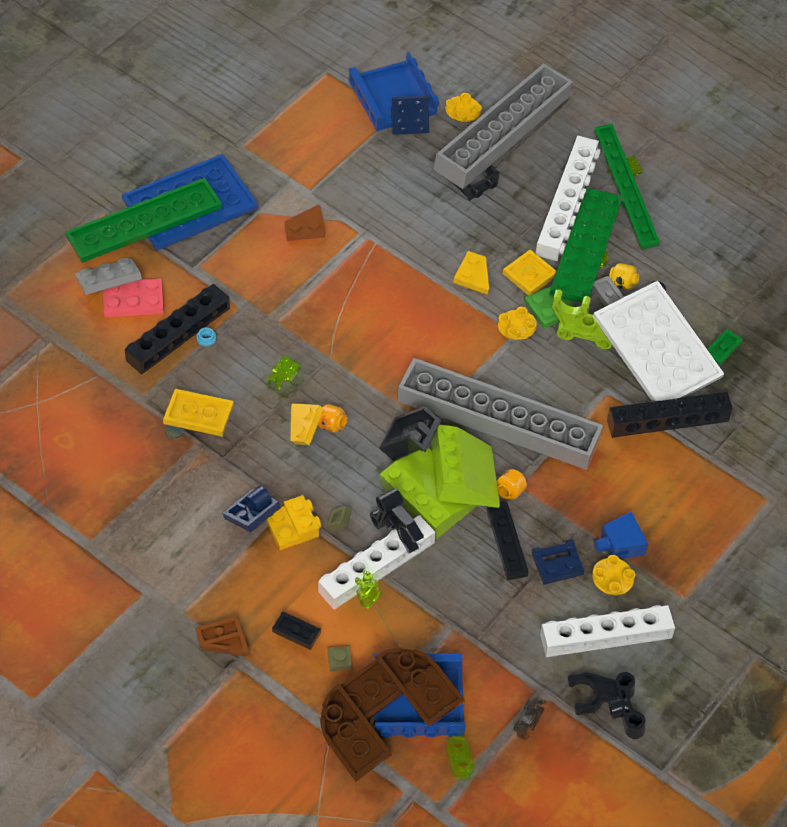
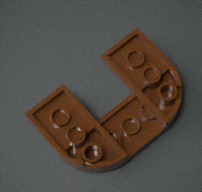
M402 647L383 651L375 656V660L346 681L336 684L327 694L322 705L320 718L322 733L329 748L332 749L355 782L392 756L391 751L368 720L404 695L428 728L465 702L462 695L438 664L425 653L416 649H402Z

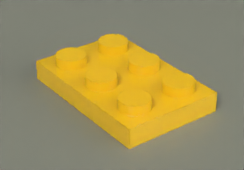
M175 389L163 418V424L223 437L234 407V401Z

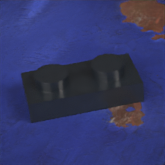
M282 611L272 627V632L311 650L321 634V629Z

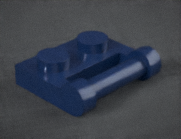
M568 540L564 544L548 548L532 549V556L543 585L584 575V568L573 540ZM567 551L569 554L568 556L559 557L547 561H543L542 557L555 555Z

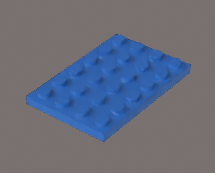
M223 154L122 194L123 202L127 207L206 178L221 201L222 209L148 237L156 251L258 209L257 201Z

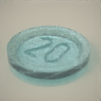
M165 425L164 432L167 437L178 439L184 435L185 429Z

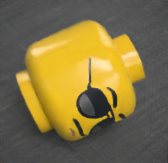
M618 263L615 267L611 268L609 273L610 279L620 289L630 290L639 281V274L633 265Z

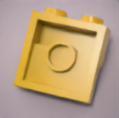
M303 495L284 501V506L266 519L279 550L319 537L320 519L318 516H313L312 503L310 499L305 500Z

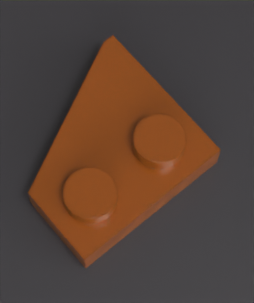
M316 205L285 221L287 241L325 237L320 205Z
M237 616L195 627L201 650L249 656V650Z

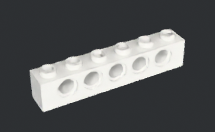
M420 515L417 516L414 520L424 535L423 539L416 542L419 549L409 554L399 539L397 530L394 529L387 537L381 541H375L364 552H358L349 562H344L332 573L323 575L318 581V592L335 610L434 544L435 531Z
M655 605L647 609L635 608L627 612L615 611L607 615H590L579 619L569 618L566 621L559 622L549 621L542 624L540 636L545 656L551 657L672 639L675 626L669 606ZM582 631H587L590 634H584ZM561 634H566L569 637H563Z

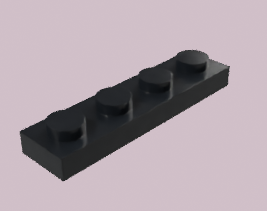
M500 503L499 508L487 506V514L507 581L528 577V568L508 503Z

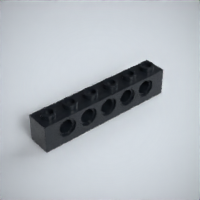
M215 284L204 288L200 294L193 299H189L181 308L174 310L170 316L159 321L154 328L143 333L135 342L130 343L124 349L126 362L141 375L196 335L200 329L205 328L230 309L229 296Z
M728 392L610 407L607 423L611 437L615 438L729 422L733 407Z

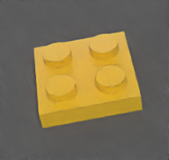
M529 250L505 267L502 274L527 295H531L552 281L557 271L532 250Z

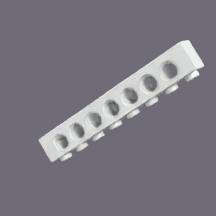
M577 135L538 239L536 255L558 261L560 254L563 255L566 247L564 242L565 240L568 241L571 233L569 228L574 225L576 219L574 215L578 213L581 205L579 201L584 198L586 192L584 187L589 186L591 179L589 174L594 172L596 165L594 160H598L601 149H598L599 141Z

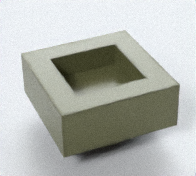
M346 505L332 510L327 528L332 532L346 528L350 521L352 509Z
M350 646L328 648L330 671L352 670Z

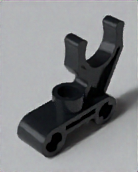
M394 488L376 497L379 509L370 513L374 526L378 530L385 526L388 530L396 528L399 539L409 554L419 549L416 542L423 539L424 535L415 520L403 508L404 500L399 490Z
M588 672L568 676V685L570 687L585 684L590 686L595 692V696L590 702L575 704L576 715L595 713L601 708L603 702H607L612 719L622 717L625 733L629 738L639 739L644 735L645 717L642 713L633 711L630 698L635 693V678L631 673H619L616 679Z

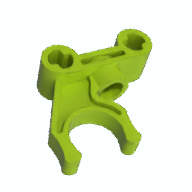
M556 290L552 308L560 321L556 332L557 336L563 340H571L573 337L594 341L596 346L601 349H610L612 347L611 342L597 324L593 315L588 314L591 298L585 296L582 306L571 307L562 302L561 296L563 292Z

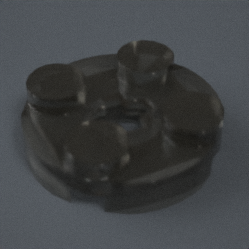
M537 696L526 702L523 709L526 713L522 720H517L513 731L517 732L519 738L527 740L529 738V735L526 734L528 730L534 731L545 709L541 705L546 704V700Z

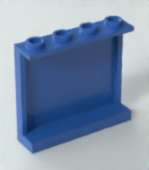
M407 52L406 61L360 74L356 67L349 69V83L376 131L392 127L391 97L428 95L429 116L437 114L439 99L433 94L430 83L426 82L423 71L419 70L416 59L412 58L409 52Z
M426 654L438 664L463 697L462 654ZM404 695L374 716L375 731L383 738L392 736H403L406 738L414 736H426L429 738L448 736L454 738L465 733L463 703L430 728L427 727Z

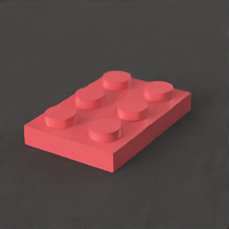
M162 278L137 280L103 290L104 318L164 314Z

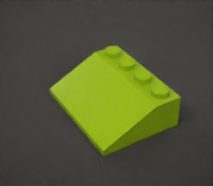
M439 425L431 441L438 501L499 508L500 501L492 446L458 427Z
M427 448L426 452L418 450L395 461L380 473L381 486L387 492L397 488L404 500L403 507L414 518L420 515L435 531L436 539L441 537L478 506L438 501L433 453L429 448Z

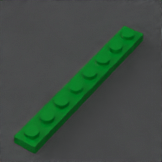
M613 124L595 127V135L599 141L600 148L640 249L645 250L658 247L660 244L659 238Z

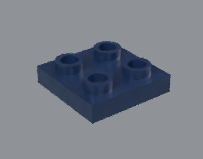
M428 95L391 97L393 135L429 133Z
M258 486L256 489H251L222 512L225 520L251 532L278 511L281 506L279 501L271 498L269 492L263 486Z

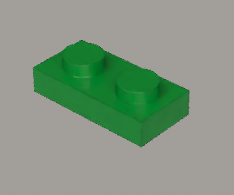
M726 329L707 350L720 367L742 344L743 339Z

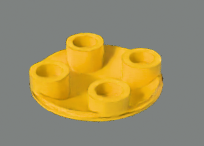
M462 93L460 96L448 99L445 110L454 120L470 122L480 116L482 106L475 99L471 98L470 94Z
M518 307L516 310L502 313L498 318L499 331L509 339H526L532 336L537 328L535 317L525 307Z
M610 555L608 558H604L596 563L592 571V578L597 588L609 595H622L632 588L635 572L618 556Z

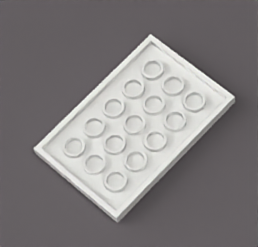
M658 281L593 314L597 324L652 402L687 397L724 376L723 371Z

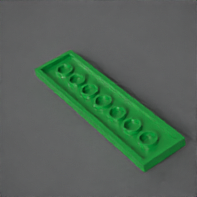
M206 178L75 227L65 231L81 263H84L222 209V203Z
M586 188L552 283L550 295L554 296L556 290H561L563 292L561 298L582 303L585 296L590 297L622 204L619 195Z

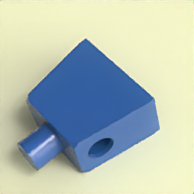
M629 512L605 524L602 528L601 539L594 541V547L598 553L608 550L610 555H616L619 559L646 555L648 542L633 513Z

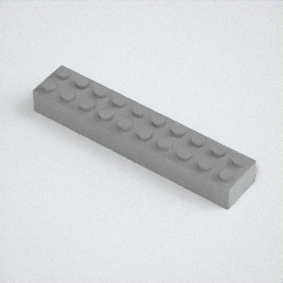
M543 63L436 154L433 170L464 189L569 97L573 81Z
M413 358L398 387L397 402L416 409L426 406L436 416L585 470L588 469L601 440L603 425L416 358Z

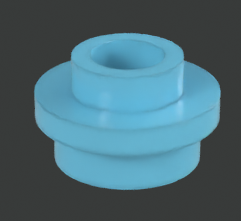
M202 328L197 333V342L202 346H211L216 342V333L211 328Z

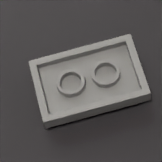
M122 258L115 263H104L97 268H86L79 273H75L76 280L85 295L142 279L139 269L131 258Z

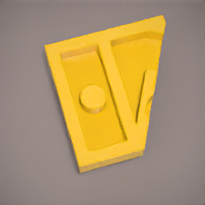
M468 251L454 276L453 283L488 295L489 281L486 257Z
M292 404L290 441L297 445H310L324 408L319 405Z

